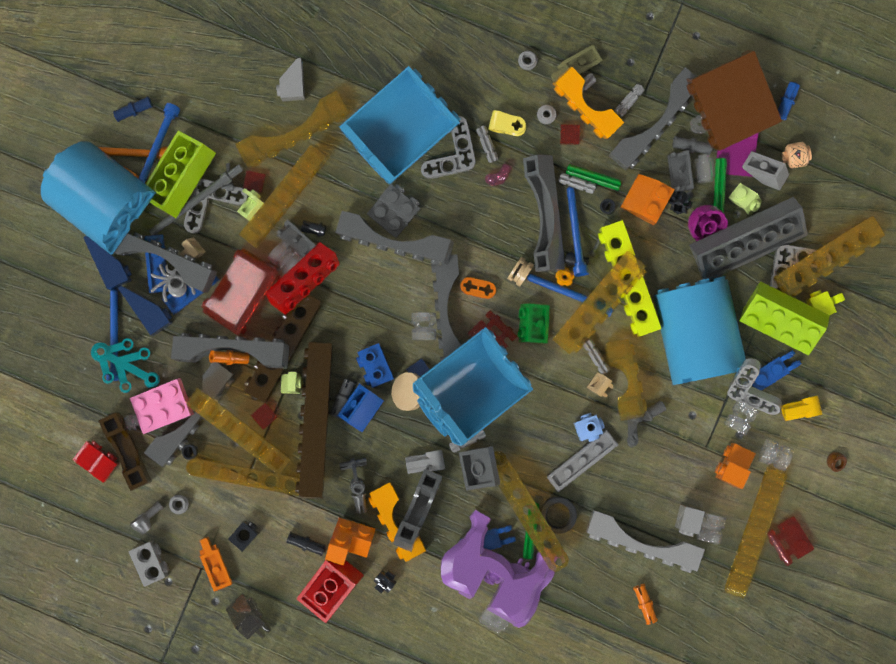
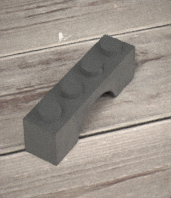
M424 469L409 509L395 535V546L412 552L441 485L442 476Z

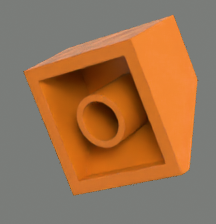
M638 174L620 208L654 226L675 189L656 179Z

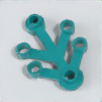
M126 338L121 343L110 346L105 343L93 345L91 356L95 361L100 362L104 383L110 384L114 381V374L109 370L107 362L109 361L115 364L121 392L128 393L131 390V383L127 380L125 370L143 379L145 386L148 388L158 386L160 382L158 374L154 372L147 373L129 363L140 359L147 360L150 357V350L148 348H141L139 352L117 357L112 353L121 350L130 351L133 348V341ZM130 342L131 346L129 348H126L124 346V343ZM98 349H103V350H104V354H103V355H99V354L97 353V350H98ZM146 351L148 356H141V352ZM105 375H111L112 379L110 381L105 380ZM153 376L155 377L156 381L154 383L149 382L148 378ZM128 384L129 389L123 390L122 385Z

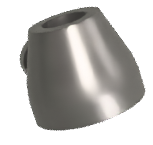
M157 501L148 511L134 519L130 526L140 534L146 533L152 527L149 519L164 508Z

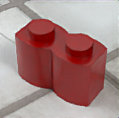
M95 440L92 442L86 441L72 460L104 483L120 464L116 461L118 458L111 452L105 453L101 449L102 445Z

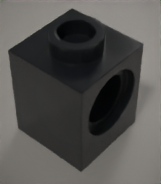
M243 521L228 540L243 552L258 536V527L251 521ZM243 529L250 533L248 540H244L240 536Z

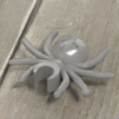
M160 264L159 267L163 276L151 273V276L164 281L154 286L151 292L165 284L162 294L164 302H167V287L172 296L182 297L186 293L187 286L176 268L169 270L168 265H166L165 272L163 265ZM189 286L191 288L192 294L195 295V288Z

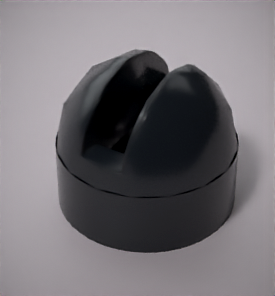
M604 199L600 204V209L604 214L611 215L615 212L616 205L613 200ZM609 203L612 204L609 209V212H606Z
M194 444L185 445L182 449V456L187 460H192L197 457L199 450Z

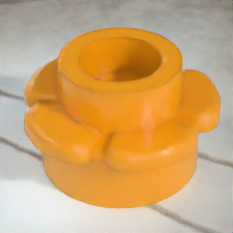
M566 267L563 270H558L555 275L557 283L561 286L571 285L574 279L573 271Z

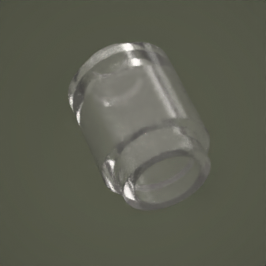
M709 154L698 155V159L694 160L695 175L698 183L713 182V177H715L714 158H710Z

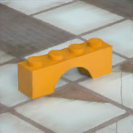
M569 67L553 83L555 92L561 97L565 96L569 107L574 111L577 109L581 113L580 118L587 125L590 123L595 128L593 132L600 139L602 137L608 139L624 124L623 120L612 109L595 111L587 106L582 96L585 80L573 67Z
M389 482L370 492L371 497L368 499L373 508L377 507L380 513L377 516L382 525L386 524L389 530L386 533L390 541L394 542L399 527L394 522L393 509L400 498L392 483ZM418 536L412 552L400 547L395 550L400 560L404 558L405 562L426 552L427 549L420 536Z

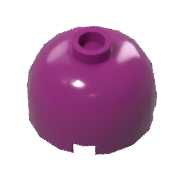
M713 205L697 207L691 212L688 219L690 234L696 241L723 230L728 225L725 214Z

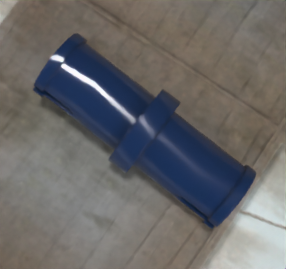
M147 96L134 103L129 102L127 106L114 110L113 114L116 121L120 122L131 116L136 117L138 113L153 108V104Z

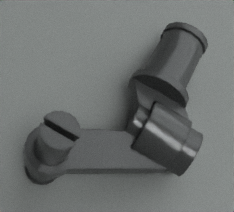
M661 400L648 408H638L635 405L627 410V443L629 447L632 448L639 442L637 424L642 421H652V418L666 411V407Z
M366 457L357 460L352 458L350 461L339 462L341 471L352 468L354 479L350 482V489L353 492L351 497L354 498L356 513L361 514L360 506H362L363 513L367 512L365 484L361 478H358L356 467L367 466Z

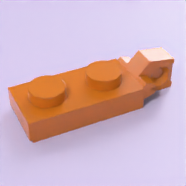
M209 537L201 539L200 543L203 549L199 551L200 558L213 591L215 592L232 585V580L217 545H212Z

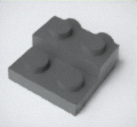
M390 184L367 215L396 239L420 211L418 205L420 203L412 196L407 198L403 194L405 190L398 184L395 186Z
M493 446L459 452L466 491L500 485Z

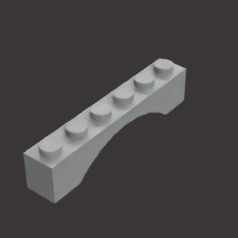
M596 510L592 511L586 532L590 534L589 537L600 541V538L608 540L607 544L615 547H618L619 544L626 546L625 550L635 554L637 551L643 552L646 558L655 560V557L663 559V564L672 567L673 564L680 565L681 570L689 573L692 570L698 571L705 550L687 542L669 546H652L641 543L628 536L618 526L612 516Z

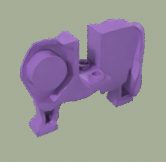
M475 510L470 515L472 522L470 530L442 558L441 578L443 584L459 591V594L468 599L474 597L482 580L490 585H494V583L499 584L487 610L510 622L515 627H523L534 615L541 591L554 577L555 567L552 564L555 563L558 557L541 549L536 555L535 566L529 570L530 563L526 562L522 566V558L518 560L517 564L510 563L501 554L483 548L485 534L488 530L487 525L491 519Z

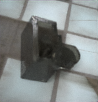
M242 593L226 608V611L235 629L246 639H249L254 633H257L263 639L266 636L264 631L269 633L271 628L262 619L263 613L257 607L258 603L251 596L248 598Z

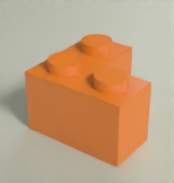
M732 443L731 446L727 445L723 453L725 458L722 463L719 462L715 469V473H717L715 478L736 488L743 489L751 473L748 469L756 453Z
M339 517L325 560L344 565L348 552L367 558L376 529Z

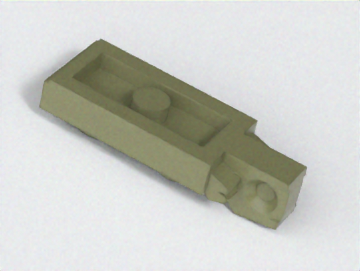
M593 44L562 61L557 66L558 71L551 74L552 76L550 77L555 82L569 67H573L579 74H582L601 63L603 59Z

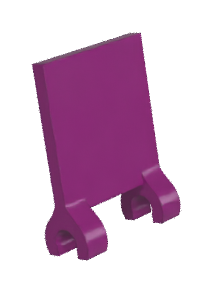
M759 133L721 151L717 150L716 159H727V175L753 177L742 166L751 151L756 153Z

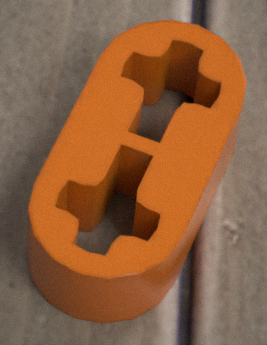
M467 277L460 284L461 291L466 295L491 299L496 293L495 285L488 281ZM471 281L473 286H477V290L470 289V291H466V287L463 285ZM489 285L493 293H489L486 296L484 291L479 290V287L486 288Z

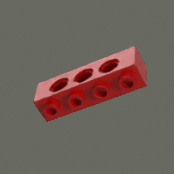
M321 242L317 244L265 292L270 304L285 315L293 310L303 298L307 297L317 285L321 284L331 272L337 269L340 263L336 253Z

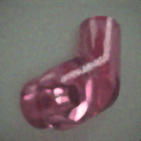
M503 164L499 173L487 174L485 182L490 186L503 184L508 177L511 167Z

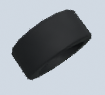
M552 497L542 505L540 519L547 530L552 533L561 534L571 530L575 525L577 512L573 503L568 499ZM554 504H562L569 510V520L563 526H553L547 519L548 509Z

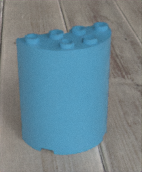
M409 66L339 126L361 156L389 185L460 124V117L454 111L450 112L445 100L442 97L437 98L434 88L429 83L425 84L421 80L422 75L416 69L412 70Z
M80 141L71 145L63 152L57 153L49 168L44 171V178L41 184L42 200L111 255L131 229L130 224L132 221L139 218L156 194L153 189L93 143L87 141Z
M725 276L714 278V282H710L709 279L695 282L694 286H691L690 283L676 286V290L669 291V288L657 290L658 294L653 297L658 320L662 328L661 334L672 384L677 385L738 372L746 358L728 279L725 280Z
M486 327L413 383V392L420 397L417 399V402L427 418L444 437L449 435L452 443L459 446L468 442L533 390L530 380L521 374L516 362H510L507 359L506 355L508 353L506 349L498 344L494 333Z

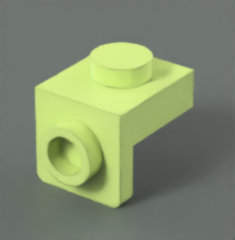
M741 183L728 197L731 202L743 208L750 216L760 208L762 203L758 193Z
M244 188L242 191L249 197L237 212L251 222L265 204L259 200L261 196L253 189L249 192Z
M297 372L282 374L281 393L300 394V389H302L303 385L301 374Z

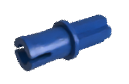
M795 82L788 84L784 96L780 98L781 103L778 112L781 120H787L792 105H795L794 100L800 88V85Z

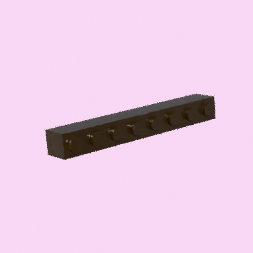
M309 342L308 348H305L304 359H308L307 367H303V378H306V386L302 385V397H305V405L301 404L300 415L304 416V421L299 427V435H303L302 443L298 444V455H301V462H297V474H300V482H296L295 493L299 494V498L323 499L332 343Z

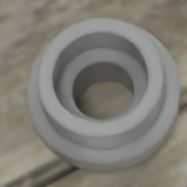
M524 51L520 54L518 63L522 69L531 70L537 64V56L531 51ZM525 58H530V59H531V63H530V64H526V63L524 62V59H525Z
M544 105L539 108L537 118L542 124H551L556 118V111L552 106ZM545 111H548L550 113V117H544L543 113Z
M175 495L169 502V508L175 514L184 513L189 506L187 498L183 495ZM177 501L182 502L181 508L176 506Z

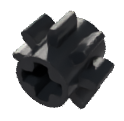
M674 191L668 201V204H671L670 210L677 215L687 214L688 209H691L693 204L692 201H689L691 195L684 191Z
M381 570L373 580L377 584L374 588L381 594L383 591L389 593L397 583L394 580L396 575L390 570L387 572Z

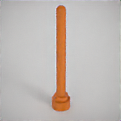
M162 146L156 156L158 160L161 159L168 147ZM98 147L107 155L148 157L150 150Z

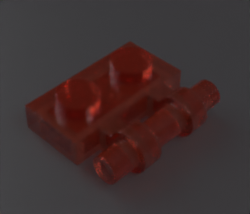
M490 310L485 315L490 322L486 325L480 320L468 334L473 337L485 327L491 330L495 325L503 332L498 336L491 330L496 337L495 340L506 349L508 345L503 340L508 337L513 342L518 336L510 326L507 327L500 320L501 317L498 314L495 315Z
M794 516L777 525L780 531L779 534L776 535L773 529L766 533L769 537V543L771 546L774 545L779 553V559L783 560L786 566L793 563L789 557L790 555L794 554L797 559H800L814 550V547ZM783 539L789 545V548L786 550L780 542Z

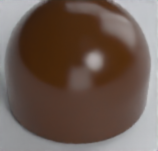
M832 452L827 457V466L832 471L839 472L845 468L847 458L840 452ZM841 459L840 466L835 467L836 462Z

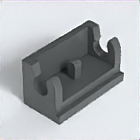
M689 150L667 155L671 188L675 189V192H687L694 189Z
M288 219L284 222V226L276 232V236L300 258H303L316 246Z

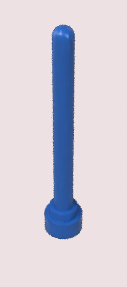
M166 103L163 110L165 118L138 178L143 183L147 180L172 119L178 117L181 110L174 104Z
M568 187L567 197L576 257L573 272L574 276L581 277L589 274V267L583 259L574 188Z
M533 274L527 276L528 281L598 308L600 312H603V315L608 317L611 316L616 304L609 300L608 302L598 301Z
M116 289L110 291V345L118 344V291ZM118 351L112 353L113 355L118 357ZM110 362L109 370L114 374V381H119L115 364ZM108 374L106 375V380L110 381L112 376Z

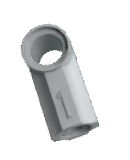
M442 450L405 457L408 474L422 472L424 469L428 471L445 469Z

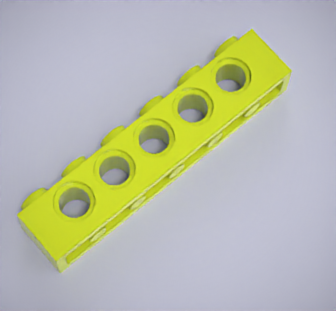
M623 220L600 228L598 237L600 243L605 244L607 251L604 254L607 262L612 264V277L618 281L620 286L617 288L620 298L625 300L624 310L627 317H631L632 323L630 327L633 334H637V337L662 329ZM618 239L621 244L620 248H613L611 240ZM618 257H624L627 260V265L624 267L619 266L617 263ZM625 275L633 277L631 285L624 282ZM635 292L640 296L638 303L631 301V293ZM640 310L646 313L644 321H640L637 318V312Z

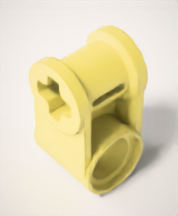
M493 110L488 130L496 133L521 136L525 133L526 123L521 117ZM519 122L522 128L515 131L512 125H516Z

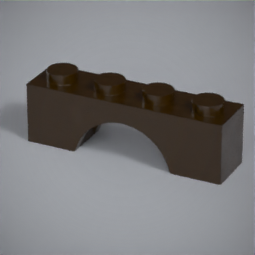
M115 412L98 420L106 439L111 443L119 458L122 474L130 491L151 483L152 480L121 413Z

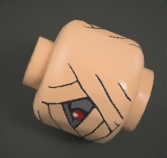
M804 142L788 144L785 147V152H782L783 163H787L790 168L807 166L809 160L812 159L810 146H806Z

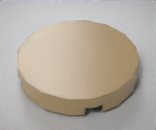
M405 372L394 381L392 398L395 405L401 410L411 411L420 407L417 399L420 397L413 392V383L420 378L416 373Z

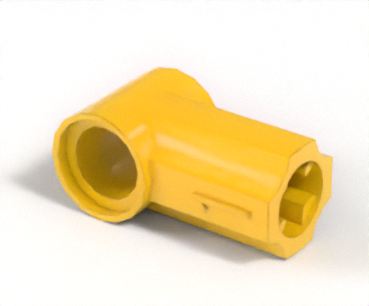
M818 396L803 398L801 401L781 405L785 421L822 415Z

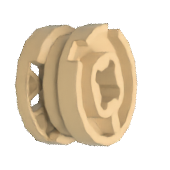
M521 256L507 279L515 281L516 285L520 287L534 264L526 262L525 258ZM522 264V266L517 271L516 275L513 276L519 265Z

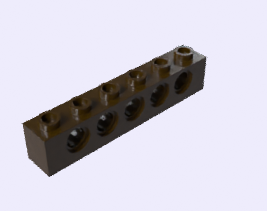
M310 295L303 298L293 310L283 315V324L281 327L277 326L272 335L275 337L274 339L284 340L290 346L288 364L323 304ZM300 307L306 310V315L302 318H298L296 315V311ZM295 324L296 332L292 335L288 334V325ZM257 361L253 369L256 372L253 377H248L244 384V387H246L244 392L267 403L285 369L269 368L260 361ZM262 374H266L268 377V382L265 385H261L258 380Z

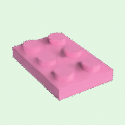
M181 378L130 398L143 434L194 415Z

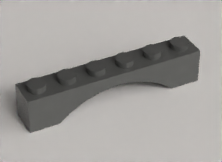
M685 67L670 85L668 105L661 119L644 133L622 139L610 153L609 157L625 171L629 167L633 169L640 161L637 159L641 153L645 155L652 147L650 145L653 139L658 140L662 136L664 126L666 124L670 126L677 118L674 115L678 110L682 112L689 105L687 100L693 95H690L686 85L688 82L686 79L696 76Z
M534 155L523 158L525 178L535 194L540 215L539 239L534 251L536 272L565 269L553 156Z
M346 211L341 212L335 232L341 236L340 239L349 242L352 239L358 240V244L367 247L373 244L376 245V249L386 252L388 249L395 250L394 254L404 257L405 254L413 255L412 259L418 261L428 259L431 260V264L436 266L448 265L454 242L450 239L435 235L416 241L401 242L391 240L376 233L360 215Z
M134 232V235L127 233L114 251V253L123 256L142 252L156 254L176 268L186 285L209 293L217 271L212 270V265L203 261L199 264L195 262L196 258L187 254L184 257L178 255L179 251L174 248H162V243L153 239L150 242L144 240L145 236Z
M450 255L448 265L436 266L431 264L432 273H436L433 289L434 292H438V299L435 300V310L440 312V318L436 319L437 330H441L442 338H438L439 349H443L444 357H440V362L462 346L453 334L447 314L449 294L459 276L457 255Z
M181 333L180 336H173L171 359L178 362L196 363L209 355L211 350H237L249 353L269 368L287 369L290 346L281 339H272V342H265L263 338H254L253 341H247L245 337H235V340H231L227 336H217V339L203 334H199V337H192V334Z
M212 363L203 375L202 394L194 415L175 431L156 437L144 453L160 466H170L176 459L175 453L179 449L182 450L188 443L186 440L190 434L194 435L199 429L198 423L201 419L205 420L211 413L210 407L213 403L217 404L221 400L223 390L225 388L229 389L234 383L233 377L235 374L221 363Z

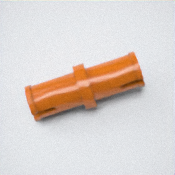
M211 350L209 361L211 363H225L226 365H232L233 363L248 364L249 353L233 352V350Z
M640 584V588L637 585L633 589L639 601L638 607L643 612L646 625H650L651 620L652 623H655L658 619L652 606L654 603L649 598L646 590V585Z

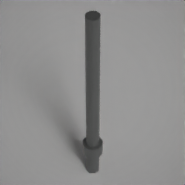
M238 164L229 172L225 171L221 174L218 180L186 202L177 218L224 184L227 185L232 182V178L244 170L243 167ZM168 215L149 229L151 235H155L177 218Z

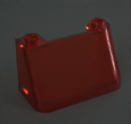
M245 248L242 250L238 249L232 258L234 261L211 297H207L201 305L204 314L239 337H243L247 331L246 323L250 324L251 318L266 297L265 292L273 286L271 283H275L283 275L280 270Z

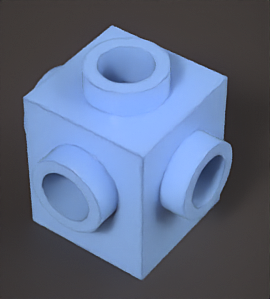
M591 413L580 416L581 420L574 422L580 441L588 439L591 442L599 439V435L603 434L602 429L605 428L601 417L597 418V415L592 416ZM589 424L593 426L591 431L587 429Z

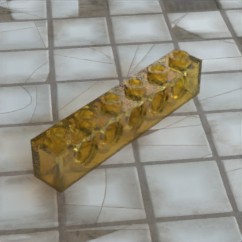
M310 145L239 235L257 249L326 163L327 157Z
M874 216L869 217L778 273L773 279L781 292L794 297L802 292L801 288L805 285L810 287L817 283V278L821 275L826 277L833 273L834 270L832 268L837 265L842 267L849 263L848 258L853 255L856 258L865 253L864 248L869 245L872 248L881 243L880 238L884 237L885 234ZM859 234L864 237L863 243L859 241ZM843 244L848 246V253L843 250ZM828 253L833 257L832 263L827 260ZM812 263L817 266V272L812 271ZM796 273L801 275V282L796 281Z
M627 251L552 340L568 354H573V352L577 354L584 346L582 342L585 338L590 339L596 332L594 329L598 323L603 324L608 318V311L611 308L614 310L621 303L620 297L623 294L627 295L633 289L632 283L636 279L640 280L647 271L644 269L647 265L630 251ZM624 269H628L631 272V277L628 280H624L621 276ZM611 284L618 286V292L615 295L609 292ZM600 298L606 303L605 308L602 310L596 305L597 300ZM587 313L593 316L591 324H587L584 321V316ZM574 328H578L581 332L578 339L572 336Z
M199 387L187 399V406L279 475L290 462L289 456Z

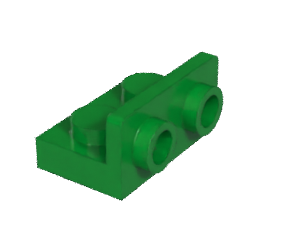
M520 305L518 312L520 321L517 332L519 342L548 343L550 305Z

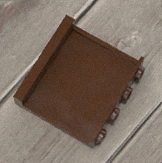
M747 50L741 56L697 77L686 79L688 82L686 85L687 90L695 99L694 107L701 114L702 127L705 131L707 130L710 136L708 137V142L716 150L721 151L782 122L756 53L753 50Z

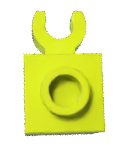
M821 290L811 293V298L807 299L806 302L808 305L831 315L837 312L834 305L844 301L845 298L842 293L830 298L828 291L822 293Z

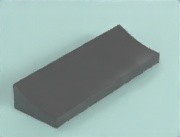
M792 197L690 244L689 246L698 266L701 279H709L710 281L771 253L782 245H788L807 236L808 232L802 206Z

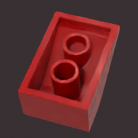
M325 560L297 597V600L324 623H327L364 575L346 560L344 565Z

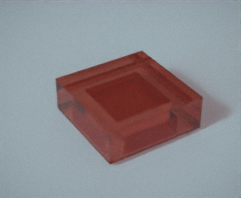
M560 125V145H579L580 125Z
M247 170L243 189L245 188L248 191L253 189L255 192L262 193L266 174Z
M266 403L251 415L263 430L278 418Z

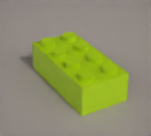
M177 131L145 183L156 192L149 203L177 218L216 153L203 143Z
M760 281L743 308L740 322L809 355L827 330L830 315Z

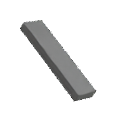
M608 430L600 434L599 439L588 443L546 476L558 492L619 445Z

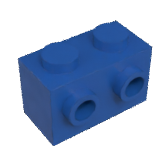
M379 343L358 352L359 357H356L359 367H364L366 374L363 376L368 386L371 385L372 388L394 380Z
M359 384L338 416L363 432L384 400Z

